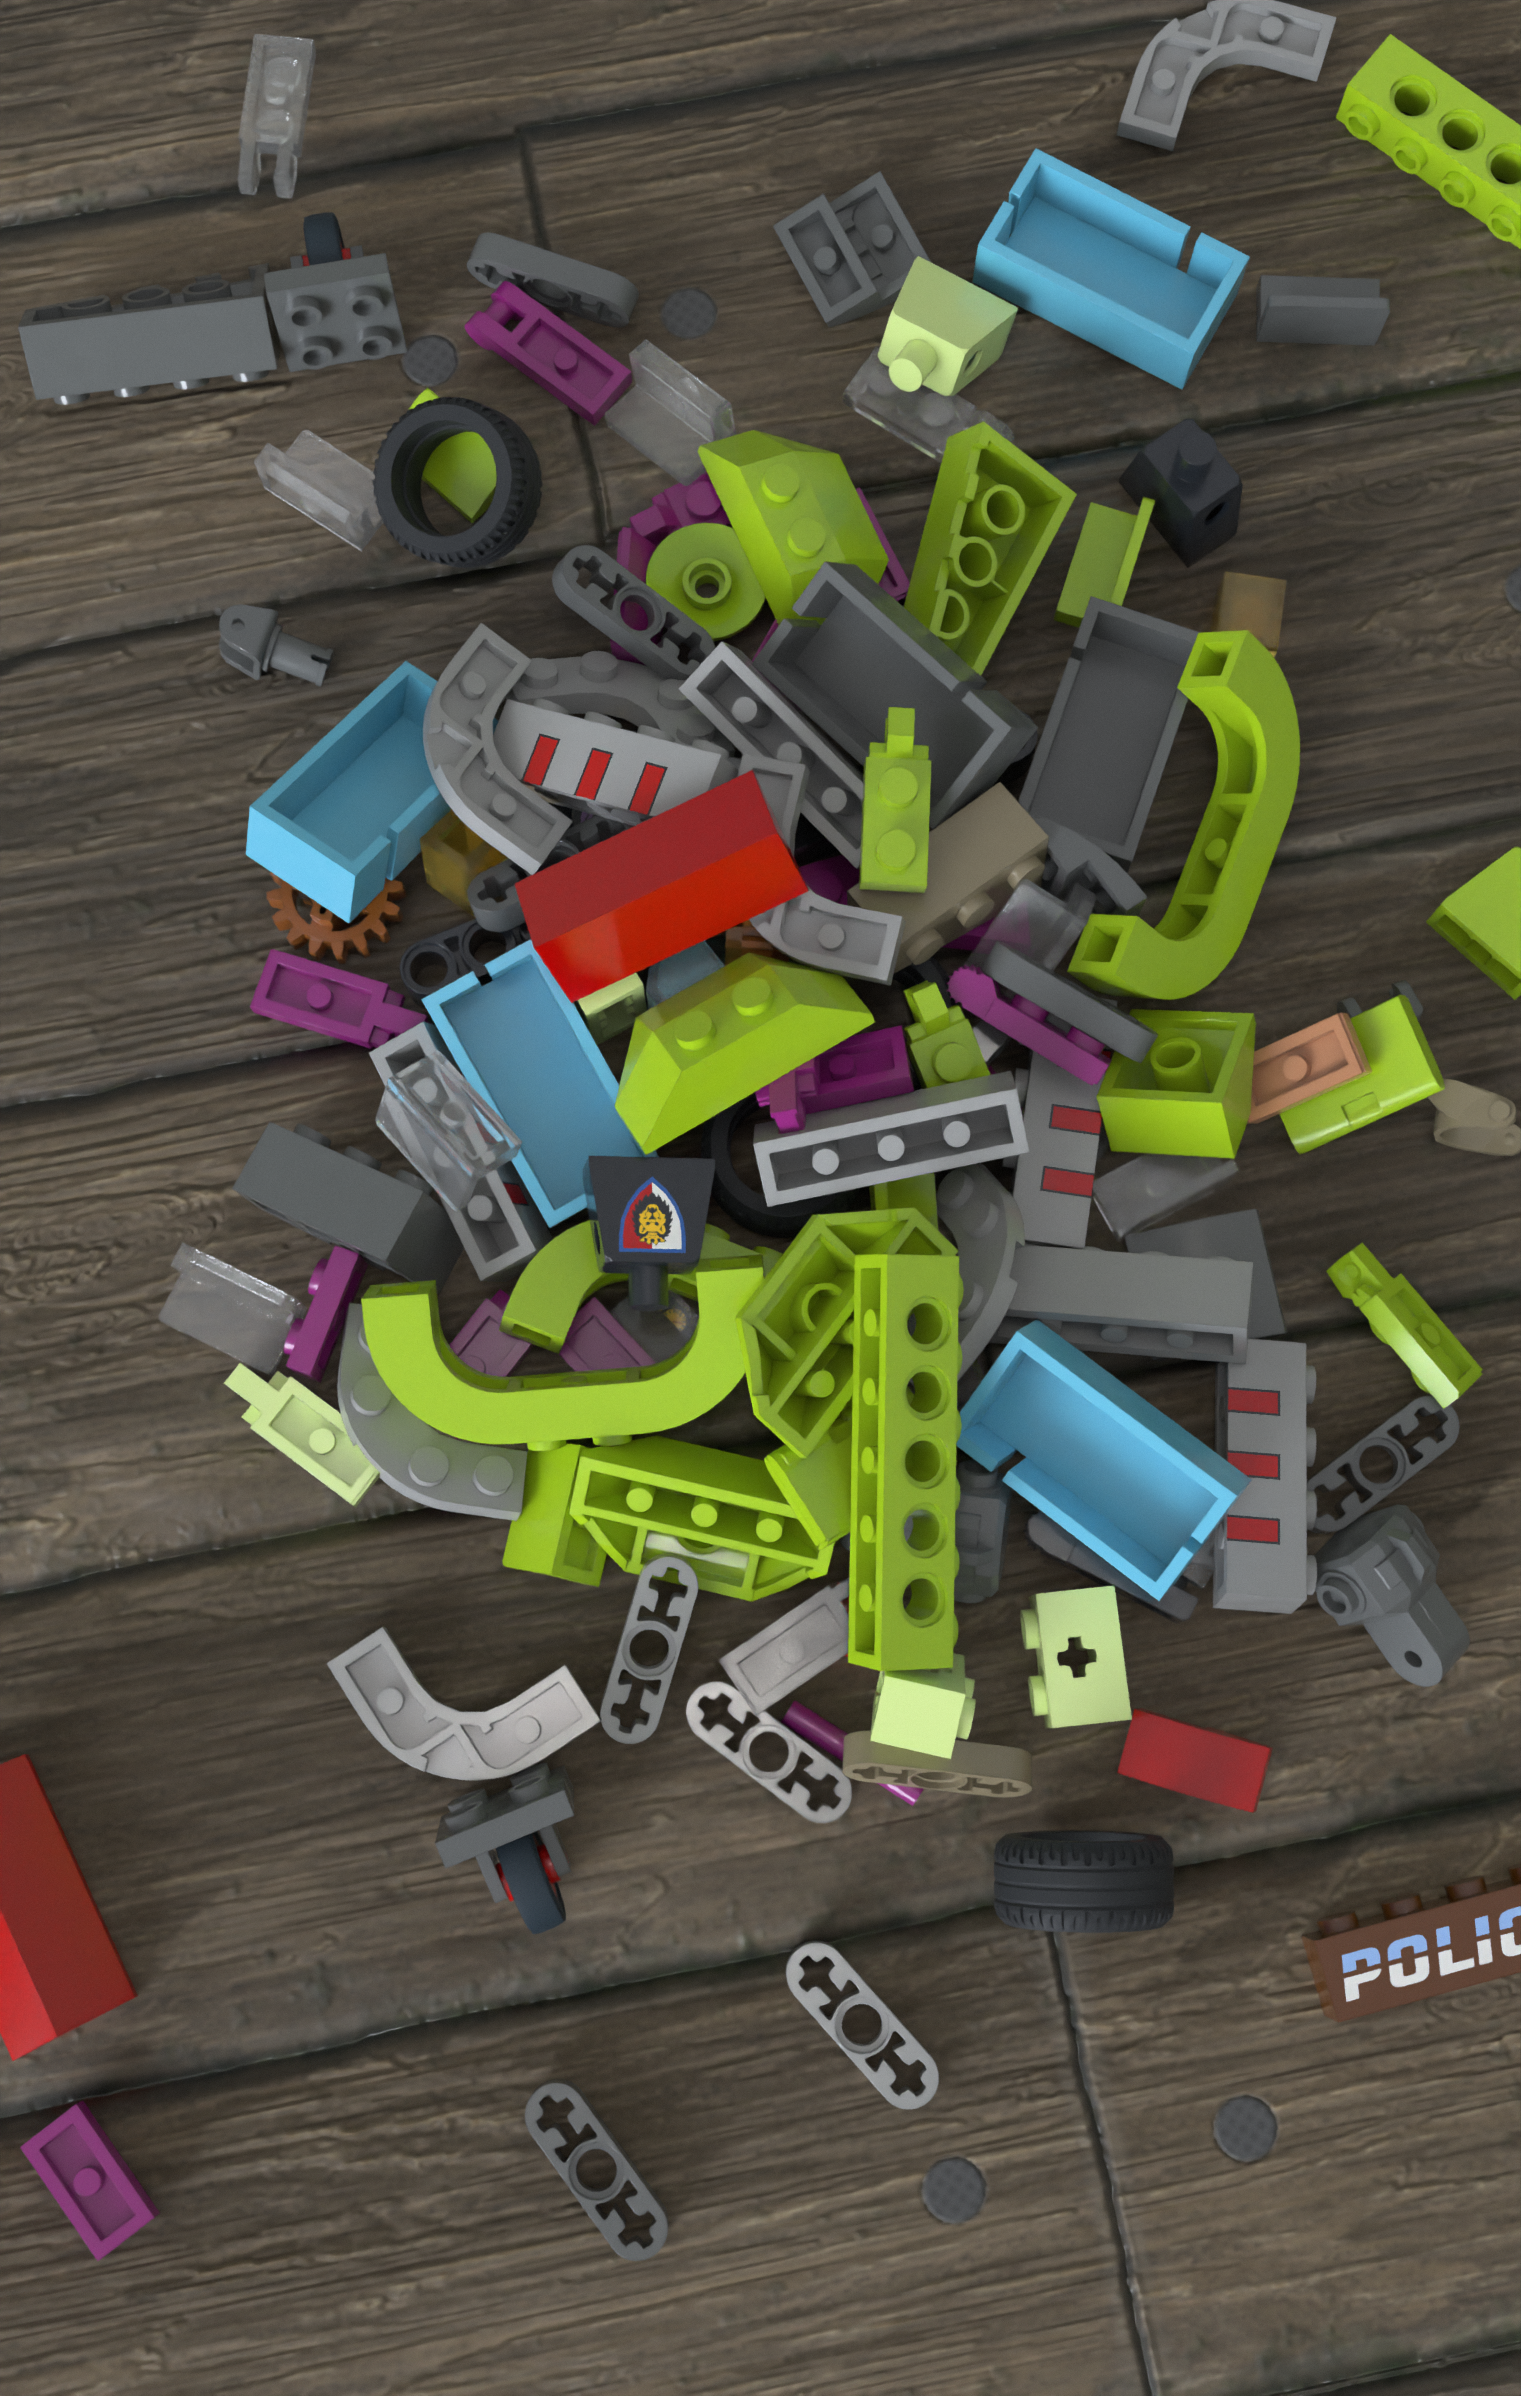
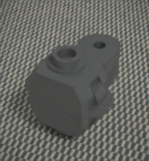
M976 1460L963 1461L958 1465V1468L956 1467V1477L960 1485L961 1495L959 1506L955 1511V1545L959 1553L960 1563L958 1574L954 1579V1600L963 1603L981 1602L998 1591L1005 1564L1012 1488L1002 1481L1006 1474L998 1473V1468L990 1472ZM911 1515L906 1520L904 1526L906 1541L913 1529ZM850 1533L840 1538V1542L844 1548L850 1551Z
M1397 1504L1360 1516L1347 1527L1336 1532L1314 1555L1317 1563L1315 1591L1317 1592V1599L1321 1607L1334 1617L1339 1626L1364 1625L1392 1668L1407 1681L1423 1687L1436 1685L1468 1650L1470 1637L1467 1628L1436 1584L1440 1553L1425 1533L1421 1520L1406 1505Z

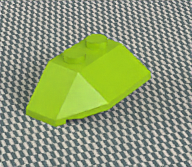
M751 430L700 445L697 452L778 625H780L784 618L816 620L820 625L826 620V618L800 616L792 609L825 561L857 565L879 585L889 558L838 453L757 430Z
M748 952L636 1017L614 1107L645 1155L875 1023L873 1015L841 975Z
M915 1207L812 1215L735 1317L753 1413L800 1458L807 1459L853 1395L855 1255L955 1256L958 1253V1250ZM913 1311L910 1312V1314H909V1316H908V1319H909V1318L911 1317V1315L913 1314Z
M657 1435L631 1440L620 1445L601 1446L582 1451L569 1514L579 1525L584 1524L595 1541L625 1572L640 1575L643 1566L652 1557L662 1553H674L684 1557L691 1563L697 1575L698 1589L747 1601L758 1600L788 1589L809 1577L815 1579L826 1575L828 1572L835 1542L823 1550L817 1549L769 1473L764 1460ZM667 1567L663 1577L653 1575L651 1577L687 1586L679 1582L678 1570L675 1568Z

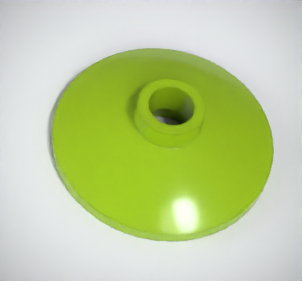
M697 523L676 530L658 545L647 567L646 585L703 627L713 641L732 637L746 629L756 619L766 600L734 529L722 524ZM704 583H711L719 591L714 597L703 598L697 594L696 590Z

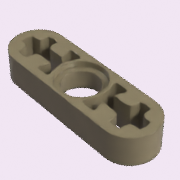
M871 1730L853 1732L844 1737L842 1772L846 1777L854 1780L1003 1798L1023 1796L1032 1791V1755L1020 1748L955 1740L951 1759L870 1741Z

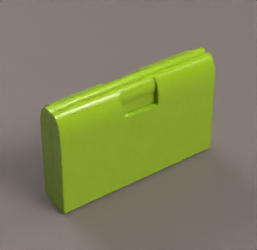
M1398 995L1350 1018L1372 1073L1280 1113L1287 1133L1299 1154L1311 1151L1445 1089L1441 1072L1409 999L1405 995Z
M907 1386L906 1397L910 1405L914 1394ZM852 1405L840 1412L807 1459L800 1458L786 1444L764 1458L769 1473L818 1550H823L850 1533ZM912 1447L909 1448L905 1457L907 1472L910 1471L914 1462Z

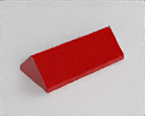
M753 770L514 884L533 947L571 1003L809 891Z
M28 1754L0 1764V2034L12 2061H15L138 1997Z

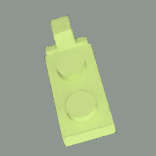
M239 1363L224 1382L225 1385L251 1404L242 1418L252 1425L250 1428L354 1507L358 1506L380 1477L381 1473L365 1457L358 1445L353 1446L342 1421L341 1413L293 1377L287 1378L277 1371L267 1383L243 1364Z

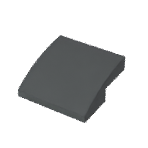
M881 171L829 203L825 195L822 194L773 225L828 327L857 319L895 302L914 260L920 256L931 262Z
M1043 816L1035 819V822L1049 836L1041 890L1035 895L1050 915L1070 902L1085 923L1089 914L1139 915L1147 896L1117 862L1095 844L1066 826Z
M1258 1209L1192 1220L1125 1236L1128 1253L1142 1254L1144 1252L1157 1251L1169 1256L1206 1259L1213 1256H1224L1235 1261L1253 1262L1249 1339L1263 1340L1288 1334ZM1152 1356L1153 1361L1158 1362L1172 1359L1167 1357Z

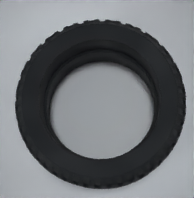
M442 397L423 402L400 416L399 422H394L392 428L386 433L387 438L382 440L381 447L377 452L379 456L378 460L375 459V469H373V474L375 475L373 493L377 498L375 503L379 515L383 518L384 525L398 543L420 558L458 568H473L487 565L513 551L516 545L520 544L524 537L527 536L529 533L528 529L533 526L534 520L538 515L536 510L538 507L540 508L542 497L540 487H543L542 472L539 469L540 463L536 451L533 449V445L525 432L505 414L479 402L460 397ZM476 432L487 443L495 461L497 473L495 494L487 512L473 527L456 535L445 536L432 525L423 508L421 499L423 470L433 451L442 442L460 433Z
M754 1092L706 1120L703 1127L701 1155L704 1159H715L711 1194L719 1207L732 1220L744 1228H748L761 1235L777 1238L796 1237L812 1215L845 1213L854 1203L861 1188L767 1207L765 1197L752 1191L739 1179L731 1161L733 1135L748 1116L761 1108L770 1106L760 1107Z
M1030 1831L1005 1834L995 1845L994 1895L996 1898L994 1906L997 1916L1006 1925L1023 1929L1055 1932H1134L1162 1928L1173 1917L1175 1907L1173 1901L1174 1865L1172 1862L1174 1858L1171 1845L1162 1836L1116 1831Z

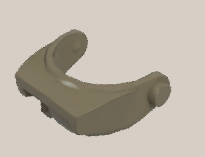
M1443 1078L1445 1089L1428 1097L1437 1108L1433 1124V1134L1436 1142L1461 1150L1495 1156H1514L1521 1152V1128L1513 1124L1517 1118V1109L1511 1100L1488 1090Z

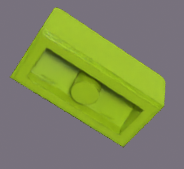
M427 388L416 398L409 409H414L418 404L439 397ZM464 432L448 438L433 451L425 465L421 479L467 520L473 523L489 508L493 500L497 481L496 465L491 450L484 439L476 432Z

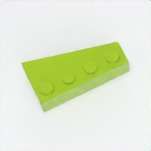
M984 421L949 436L904 608L981 676L1077 494Z

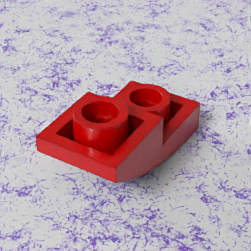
M1136 1708L1133 1712L1117 1773L1192 1797L1254 1813L1257 1810L1273 1747L1212 1727L1202 1728L1144 1708Z

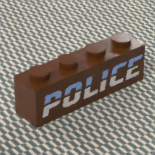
M1521 1863L1507 1868L1510 1879L1486 1885L1484 1876L1468 1877L1445 1884L1444 1888L1447 1896L1422 1902L1419 1893L1407 1894L1381 1902L1382 1914L1358 1920L1356 1911H1346L1316 1920L1319 1931L1302 1935L1301 1938L1324 2016L1339 2023L1520 1973Z

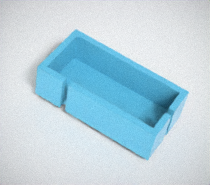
M1035 148L1010 190L1008 203L1005 201L1002 203L978 244L972 282L1183 390L1236 298L1250 256L1201 232L1195 243L1187 273L1178 270L1190 226Z
M405 661L250 805L246 855L347 923H350L384 889L385 878L392 881L457 816L446 803L434 782L426 760L423 744L424 713L437 680ZM495 718L493 719V734L499 721Z
M530 939L485 964L493 981L481 986L478 978L472 971L421 1000L548 1227L551 1228L587 1207L583 1185V1168L589 1156H659L656 1150L645 1155L618 1115L614 1105L619 1084L574 1003L570 1002L534 949Z
M1038 1319L1016 1331L960 1411L962 1428L960 1438L956 1443L957 1447L990 1472L1012 1458L1016 1451H1019L1026 1458L1011 1468L1002 1481L1158 1601L1177 1582L1209 1539V1535L1217 1528L1252 1481V1479Z

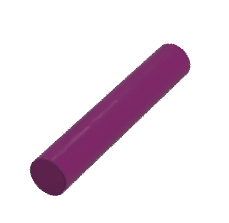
M794 1700L781 1723L843 1762L844 1737L848 1733ZM877 1783L912 1806L923 1791V1788Z

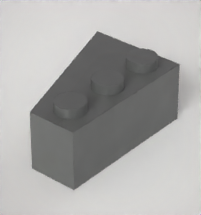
M269 1122L232 1189L261 1210L330 1245L334 1243L360 1254V1256L366 1258L367 1264L383 1272L387 1268L404 1276L410 1282L436 1280L438 1297L464 1246L447 1211L429 1196L433 1186L401 1169L398 1170L395 1178L379 1171L382 1164L378 1160L354 1147L348 1146L343 1155L328 1148L332 1142L330 1139L303 1124L297 1123L292 1132Z

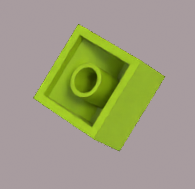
M1131 1009L1129 1015L1153 1029L1158 1034V1037L1142 1063L1136 1062L1116 1050L1113 1053L1112 1061L1108 1066L1096 1096L1111 1151L1235 1159L1251 1113L1256 1028L1254 1013Z

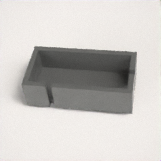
M825 561L792 609L800 616L826 618V620L820 625L816 620L784 618L752 663L759 672L863 766L866 757H868L870 742L884 743L885 719L888 717V707L915 708L913 745L929 746L928 760L931 761L929 827L932 829L992 788L1038 729V726L997 690H982L987 683L983 677L854 564Z
M1091 596L1018 802L1034 820L1043 816L1082 835L1110 856L1127 873L1133 861L1188 701V697L1177 687L1197 635L1200 632Z

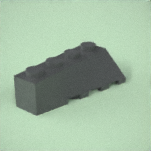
M269 263L248 267L250 279L232 283L222 280L220 273L195 277L196 283L185 286L182 292L170 294L169 289L161 287L159 284L136 288L135 291L125 294L122 297L123 304L111 306L108 296L99 295L26 309L18 329L36 400L54 398L56 404L66 405L85 401L90 397V393L113 390L115 396L130 397L147 392L150 389L149 385L173 382L174 387L177 389H193L206 385L211 377L233 375V379L240 382L254 381L266 377L269 374V370L277 369L280 354L278 331L266 294L263 274L270 272Z

